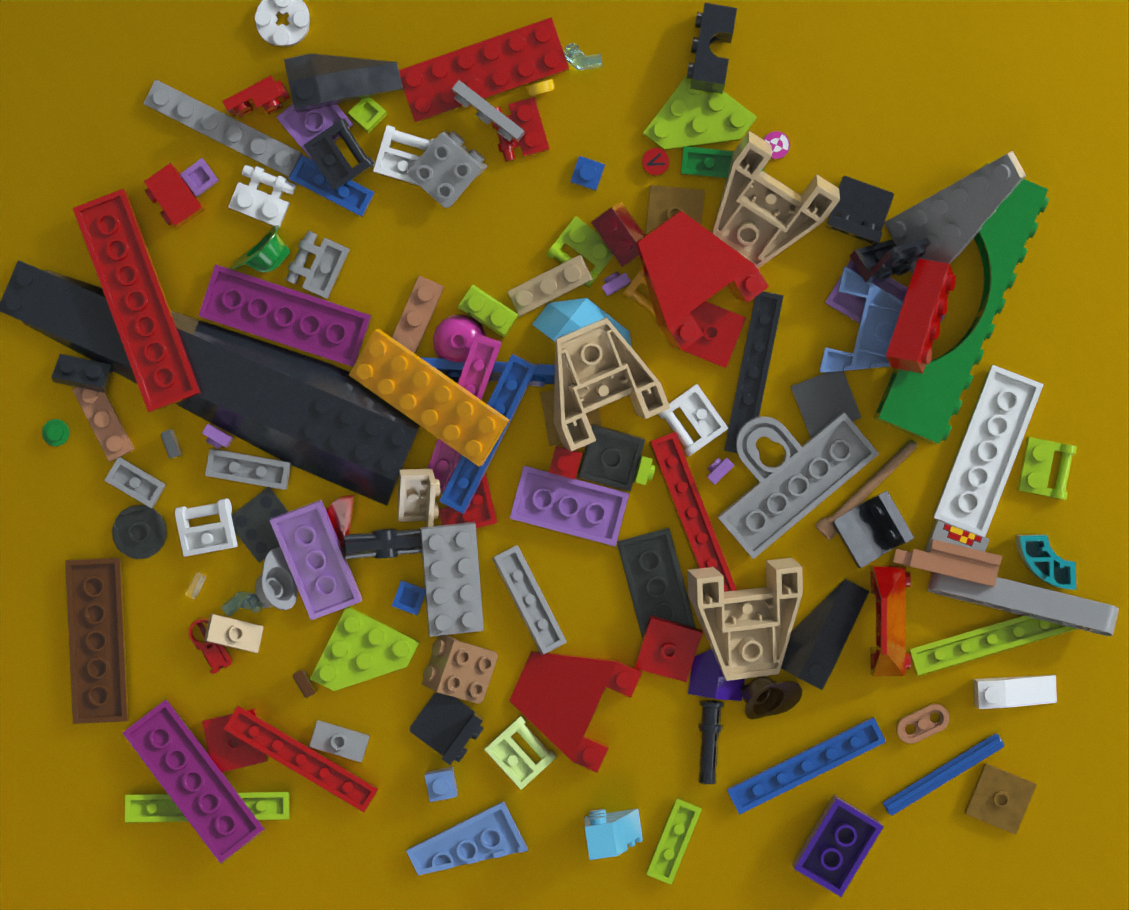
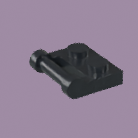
M345 118L304 144V147L334 191L375 165V162L371 157H367L348 129L349 124ZM338 133L359 163L353 168L332 139Z

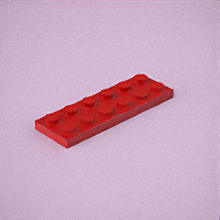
M551 17L399 70V74L414 121L418 123L464 107L454 99L456 94L452 88L458 80L485 100L568 71L569 66Z

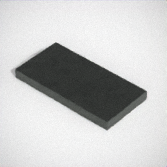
M665 528L617 541L642 639L650 616L696 628L670 529Z

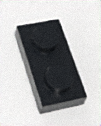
M60 354L51 377L55 383L105 393L113 367L112 364Z

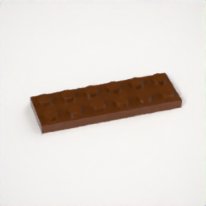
M122 558L65 560L73 724L129 721Z

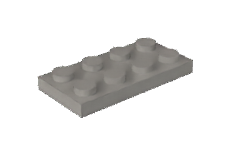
M469 522L421 527L420 536L429 636L484 631L476 524Z

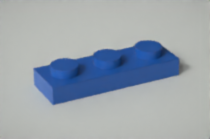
M303 155L300 156L289 178L291 181L363 217L375 192L352 180L334 191L316 163Z

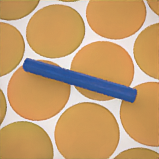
M993 734L884 801L885 809L891 816L895 815L1004 747L1002 739L998 734Z

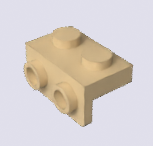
M432 469L399 470L398 522L426 521L427 527H431L434 524V519H438L439 509L438 503L435 502V496L440 495L439 479L434 478Z

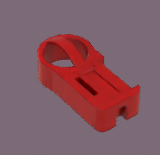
M201 617L192 622L188 635L197 650L201 649L209 666L212 667L210 673L215 674L220 669L230 666L233 659L226 646L199 641L193 636L192 628L197 624L205 638L206 628L202 622L208 624L209 619Z

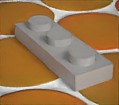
M460 80L452 88L456 94L454 99L465 108L469 105L478 111L476 116L487 125L493 122L499 127L497 132L509 142L512 138L518 142L525 134L523 129Z
M211 448L209 449L205 476L286 490L291 462Z

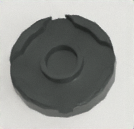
M145 505L130 506L121 511L113 524V541L118 550L128 557L134 559L149 558L158 553L164 546L167 538V525L162 515L154 508Z

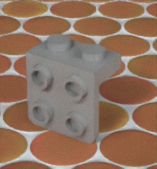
M448 130L438 135L408 172L410 178L445 208L451 207L475 177L481 175L488 167L484 163L485 158L475 149L470 151L463 145L465 141L459 134L454 131L450 133Z

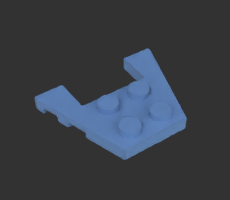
M844 267L838 292L865 298L853 354L825 347L819 372L890 367L886 353L903 301L885 292L872 282L866 283L863 277Z

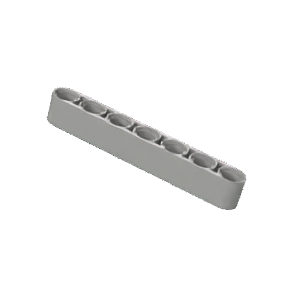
M931 572L927 589L934 594L1105 636H1113L1119 608L1109 604L999 577L996 578L995 586L993 587Z

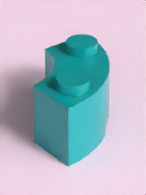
M1015 535L1018 553L1032 574L1050 585L1076 590V562L1064 560L1057 556L1050 547L1048 535Z

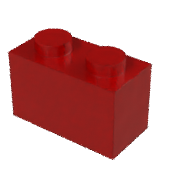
M169 163L144 181L148 187L144 190L153 204L158 201L163 209L160 214L169 226L174 224L175 227L180 228L205 210L172 163Z

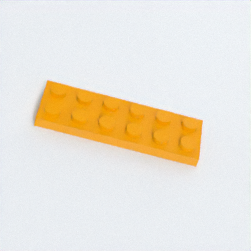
M380 329L373 331L349 374L353 379L477 466L484 464L509 422L508 418Z

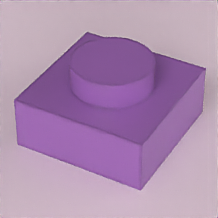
M203 158L180 174L197 197L219 182Z
M617 271L604 279L606 284L602 286V289L608 297L629 285L631 281L626 272L620 275Z
M207 424L202 434L207 436L206 442L218 449L222 445L229 447L234 437L212 424Z
M717 458L707 468L710 473L706 477L713 484H716L735 465L728 458H725L723 461Z

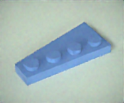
M502 801L407 849L406 852L417 874L422 875L490 858L528 851V848L505 802Z

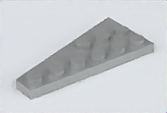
M1011 151L884 223L897 246L928 238L931 243L925 249V255L919 259L950 264L981 230L983 224L992 217L999 205L1020 184L1026 174L1014 152ZM917 260L913 261V262L910 264V266H911L910 271H911L912 275H913V272H914V269H915Z

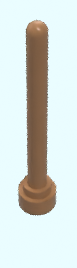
M913 440L908 441L831 517L821 518L815 524V527L830 541L837 534L832 521L857 507L917 448V443Z

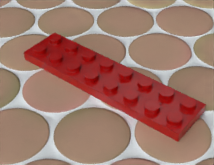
M123 188L74 207V214L147 411L151 413L201 394L126 190Z

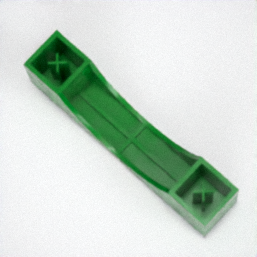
M1023 179L1009 197L999 205L992 217L983 224L981 230L973 238L982 261L983 293L979 309L971 326L959 342L949 351L930 361L928 365L926 364L923 374L894 368L873 419L932 444H940L942 440L946 441L952 428L948 424L950 418L958 414L963 402L959 397L964 389L968 390L972 382L973 375L970 374L971 369L975 364H979L983 356L982 343L986 339L989 340L993 333L995 324L991 322L994 315L996 316V314L1001 313L1006 299L1002 298L1003 294L1008 288L1011 289L1017 274L1013 272L1015 266L1023 262L1028 248H1025L1024 245L1029 237L1033 238L1039 223L1035 222L1036 217L1040 212H1044L1048 204L1049 197H1046L1047 188Z

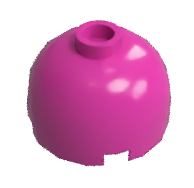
M464 314L452 315L443 319L436 327L433 335V348L437 357L453 362H465L475 333L487 337L482 325L473 317Z

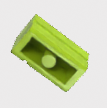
M475 285L470 287L458 305L460 310L502 338H505L519 317L517 313Z

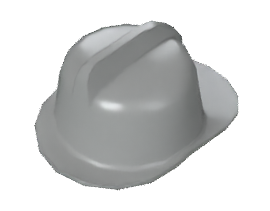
M277 547L270 550L266 555L262 574L256 580L255 591L258 599L262 602L263 608L276 607L277 609L287 610L296 603L297 585L282 549Z

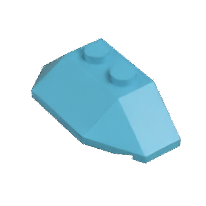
M588 298L548 303L532 324L556 343V338L606 317L631 346L630 331Z

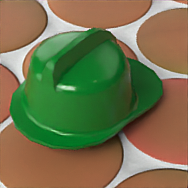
M279 225L274 226L259 243L240 256L230 266L229 270L233 271L244 264L259 272H269L279 267L290 253L289 248L277 234Z

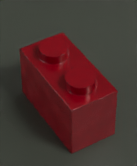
M622 202L612 206L591 222L622 267L640 256L636 242L645 235Z

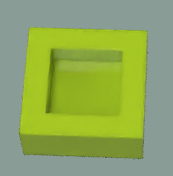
M371 97L362 98L348 112V116L369 134L387 116V112Z
M640 457L633 482L646 485L647 480H652L655 472L652 458Z

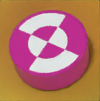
M774 131L764 138V141L772 145V157L770 159H781L788 153L790 142L784 133Z

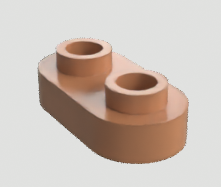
M939 704L927 705L902 717L896 726L897 735L906 743H916L945 729L949 723V713ZM933 712L939 714V719L936 722L930 721V715ZM908 724H913L915 727L914 732L911 734L905 732V727Z

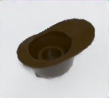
M766 676L758 677L740 688V693L746 704L745 715L753 720L787 712L800 701L802 688L794 681L777 683Z

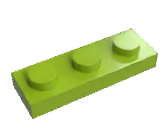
M676 798L646 875L672 885L702 811L701 807Z

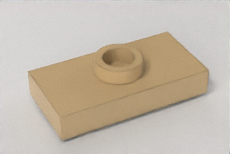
M210 614L204 641L258 653L264 626Z

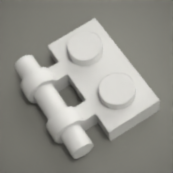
M245 165L242 175L251 178L249 186L238 182L228 208L272 226L279 225L280 228L290 204L280 199L282 192L293 195L296 185L288 182L287 178L283 176L275 177L265 173L264 169L258 166L253 168ZM260 182L274 188L271 195L257 190Z

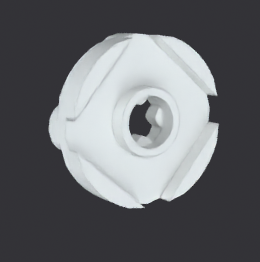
M262 0L257 8L255 21L258 32L266 42L274 46L289 47L298 44L307 35L310 26V14L303 0ZM279 13L282 15L288 13L290 15L287 19L289 21L287 26L284 24L278 26L276 24L278 21L276 16Z

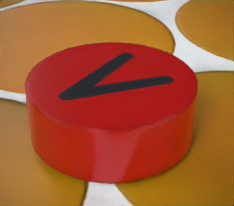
M660 148L649 149L642 158L644 171L652 176H659L665 173L669 166L667 153Z

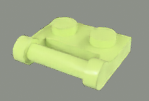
M522 716L518 717L484 749L520 789L524 788L557 757L525 725L526 721ZM516 731L541 758L537 764L512 739L511 736Z

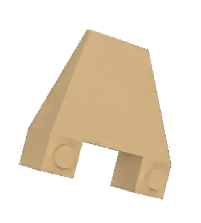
M748 131L733 152L712 233L759 268L823 223L840 201L839 188L816 174L802 195H799L763 172L762 169L772 157V145Z
M605 317L556 338L554 425L565 449L572 452L596 441L586 413L624 396H630L636 414L645 419L670 409L659 380L608 318Z
M793 558L766 561V587L724 592L723 575L714 567L687 570L688 597L725 680L779 674L803 594L802 566Z

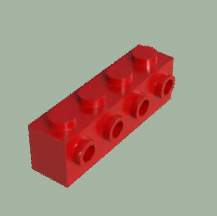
M918 258L886 353L891 368L923 374L926 364L930 363L932 358L931 347L933 341L939 337V323L942 315H945L948 309L947 298L949 292L953 291L956 285V275L953 274L950 264Z

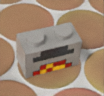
M934 520L924 551H930L932 539L985 552L990 539L939 520Z

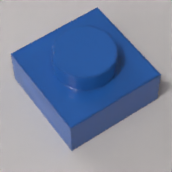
M579 156L570 182L596 191L605 164Z
M401 580L392 606L418 615L425 597V589Z

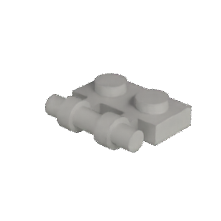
M307 231L304 240L301 239L297 246L299 251L294 262H290L287 268L290 271L286 281L296 284L299 275L306 277L302 288L328 299L350 249L326 238L323 239L320 247L313 244L317 234ZM309 253H313L316 257L310 270L304 268L303 266Z

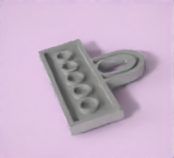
M844 411L802 446L778 420L767 416L752 418L743 424L738 431L736 450L742 462L759 482L717 517L754 559L879 453ZM760 437H768L771 441L778 442L783 446L785 457L781 464L775 467H768L762 464L759 451L756 448V441Z

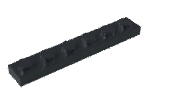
M763 291L754 299L724 451L737 453L736 437L738 431L748 420L759 417L784 295Z

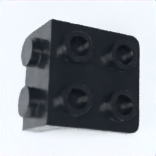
M928 238L897 246L893 239L856 249L849 257L866 283L874 280L881 282L891 275L897 274V276H901L911 269L910 264L925 255V249L931 242Z
M435 692L410 726V732L443 756L442 760L451 765L454 760L459 763L468 749L464 746L469 739L472 738L475 741L484 729L480 725L484 718L456 697Z

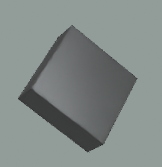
M167 430L162 432L160 435L168 457L177 458L182 456L183 454L175 431Z

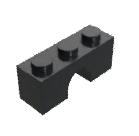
M705 3L703 12L697 11L695 28H700L699 37H693L691 53L696 54L694 63L689 62L686 77L687 79H692L690 89L723 94L729 59L714 55L710 50V46L716 42L731 43L737 8Z

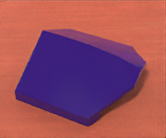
M712 649L696 655L694 658L688 694L713 699L742 701L743 696L740 693V688L744 686L745 679L726 681Z

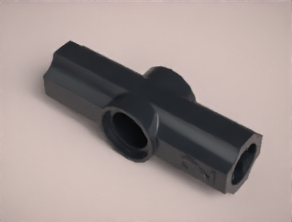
M397 529L373 530L372 533L343 535L345 559L374 557L377 559L398 557V554L422 553L420 529L398 531Z

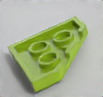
M685 77L643 132V135L663 150L682 148L683 146L693 147L718 142L737 141L742 139L757 119V116L724 91L723 94L690 89L692 79Z
M348 606L345 608L310 679L336 691L406 668L420 642Z

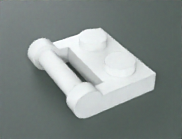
M387 125L373 172L418 185L410 178L408 172L420 156L390 148L391 142L395 141L427 150L435 139L432 138L430 141L397 131L395 127Z
M697 384L669 403L670 409L658 413L660 418H664L671 429L676 432L677 437L686 448L684 452L688 457L729 429ZM678 407L681 408L701 438L696 442L693 441L673 413Z
M221 499L218 503L188 509L185 506L176 508L175 517L184 557L238 546L231 516L232 506L229 499ZM215 514L220 516L221 522L194 527L189 526V519Z

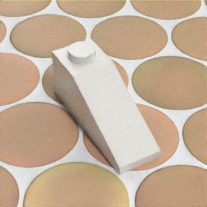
M1056 675L973 679L974 703L978 709L1057 703Z

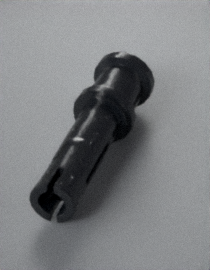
M700 700L702 719L701 723L698 724V728L702 732L698 782L702 784H716L718 737L721 730H723V725L720 724L721 708L724 707V702Z

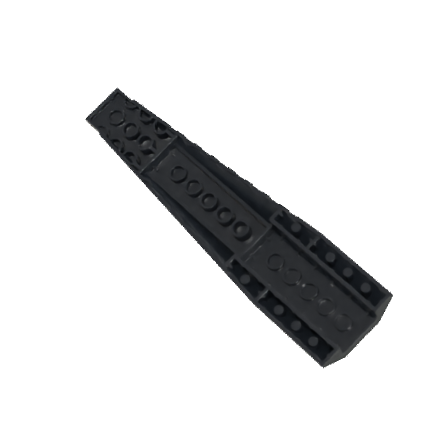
M18 260L0 301V312L21 320L26 326L93 361L112 364L113 372L137 384L103 289L50 270L43 271ZM171 311L201 394L175 403L176 405L282 461L291 462L292 466L388 506L398 482L399 470H402L417 432L420 431L421 426L353 379L349 376L350 372Z

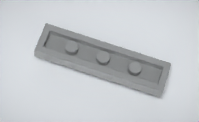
M518 545L493 557L492 560L540 654L544 655L566 643L567 641Z

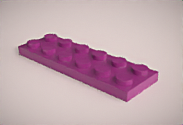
M216 264L199 313V317L354 367L358 359L371 319V315L234 270L230 271L228 268Z
M164 700L123 732V735L221 864L265 830L168 700Z

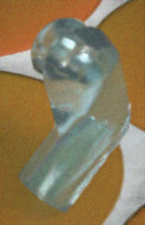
M570 43L565 47L564 55L567 62L577 70L603 67L601 54L586 56L575 43Z

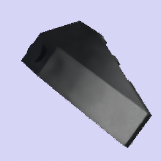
M312 53L284 59L296 113L403 89L397 62Z
M844 579L791 632L781 669L823 690L870 591Z

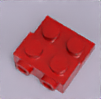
M269 76L222 102L233 117L238 115L239 118H242L252 113L254 106L262 114L266 112L269 115L276 113L283 108L282 104L287 102L286 99L290 98V95L280 79L275 81L272 76Z

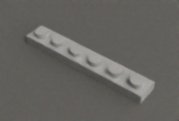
M156 79L143 103L289 178L302 155L301 152Z

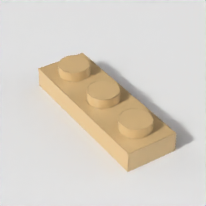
M579 255L508 291V294L519 316H522L593 280L582 256Z

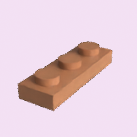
M421 276L416 281L392 337L414 354L417 352L444 289V286Z
M79 387L72 389L109 462L135 450L106 391L103 393Z

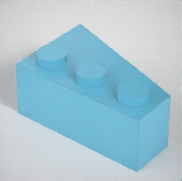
M605 809L590 811V815L585 816V832L590 860L618 856L628 850L627 844L629 847H633L635 842L643 841L638 809L606 813Z

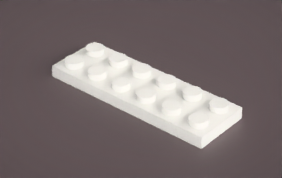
M991 365L933 518L977 535L986 536L1044 384Z

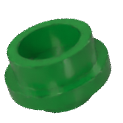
M59 419L48 421L42 429L44 441L51 446L63 445L67 442L70 435L68 425Z

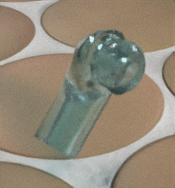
M238 592L223 604L221 608L230 617L240 608L250 609L253 613H256L262 609V602L255 593Z

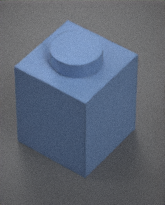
M453 767L426 772L425 779L430 802L457 797L458 789Z

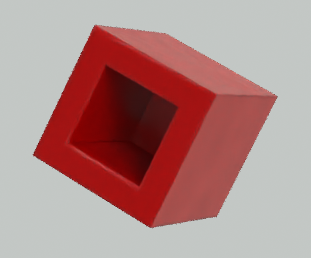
M556 446L549 473L575 479L582 452L575 450L571 452L564 447Z

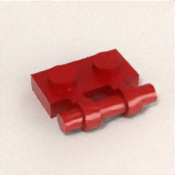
M535 97L508 104L511 115L506 117L523 129L525 133L518 142L515 139L510 142L497 132L499 127L491 122L492 128L496 129L500 142L497 144L499 152L503 153L505 162L516 159L513 149L521 147L523 157L550 150ZM495 107L499 112L502 113L501 107Z

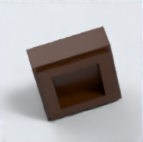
M304 668L293 674L292 677L304 697L308 698L317 692Z

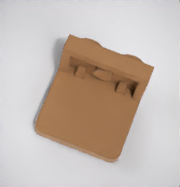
M440 635L433 644L429 664L423 673L422 685L438 693L479 704L484 699L498 654L492 650L461 642L449 635Z

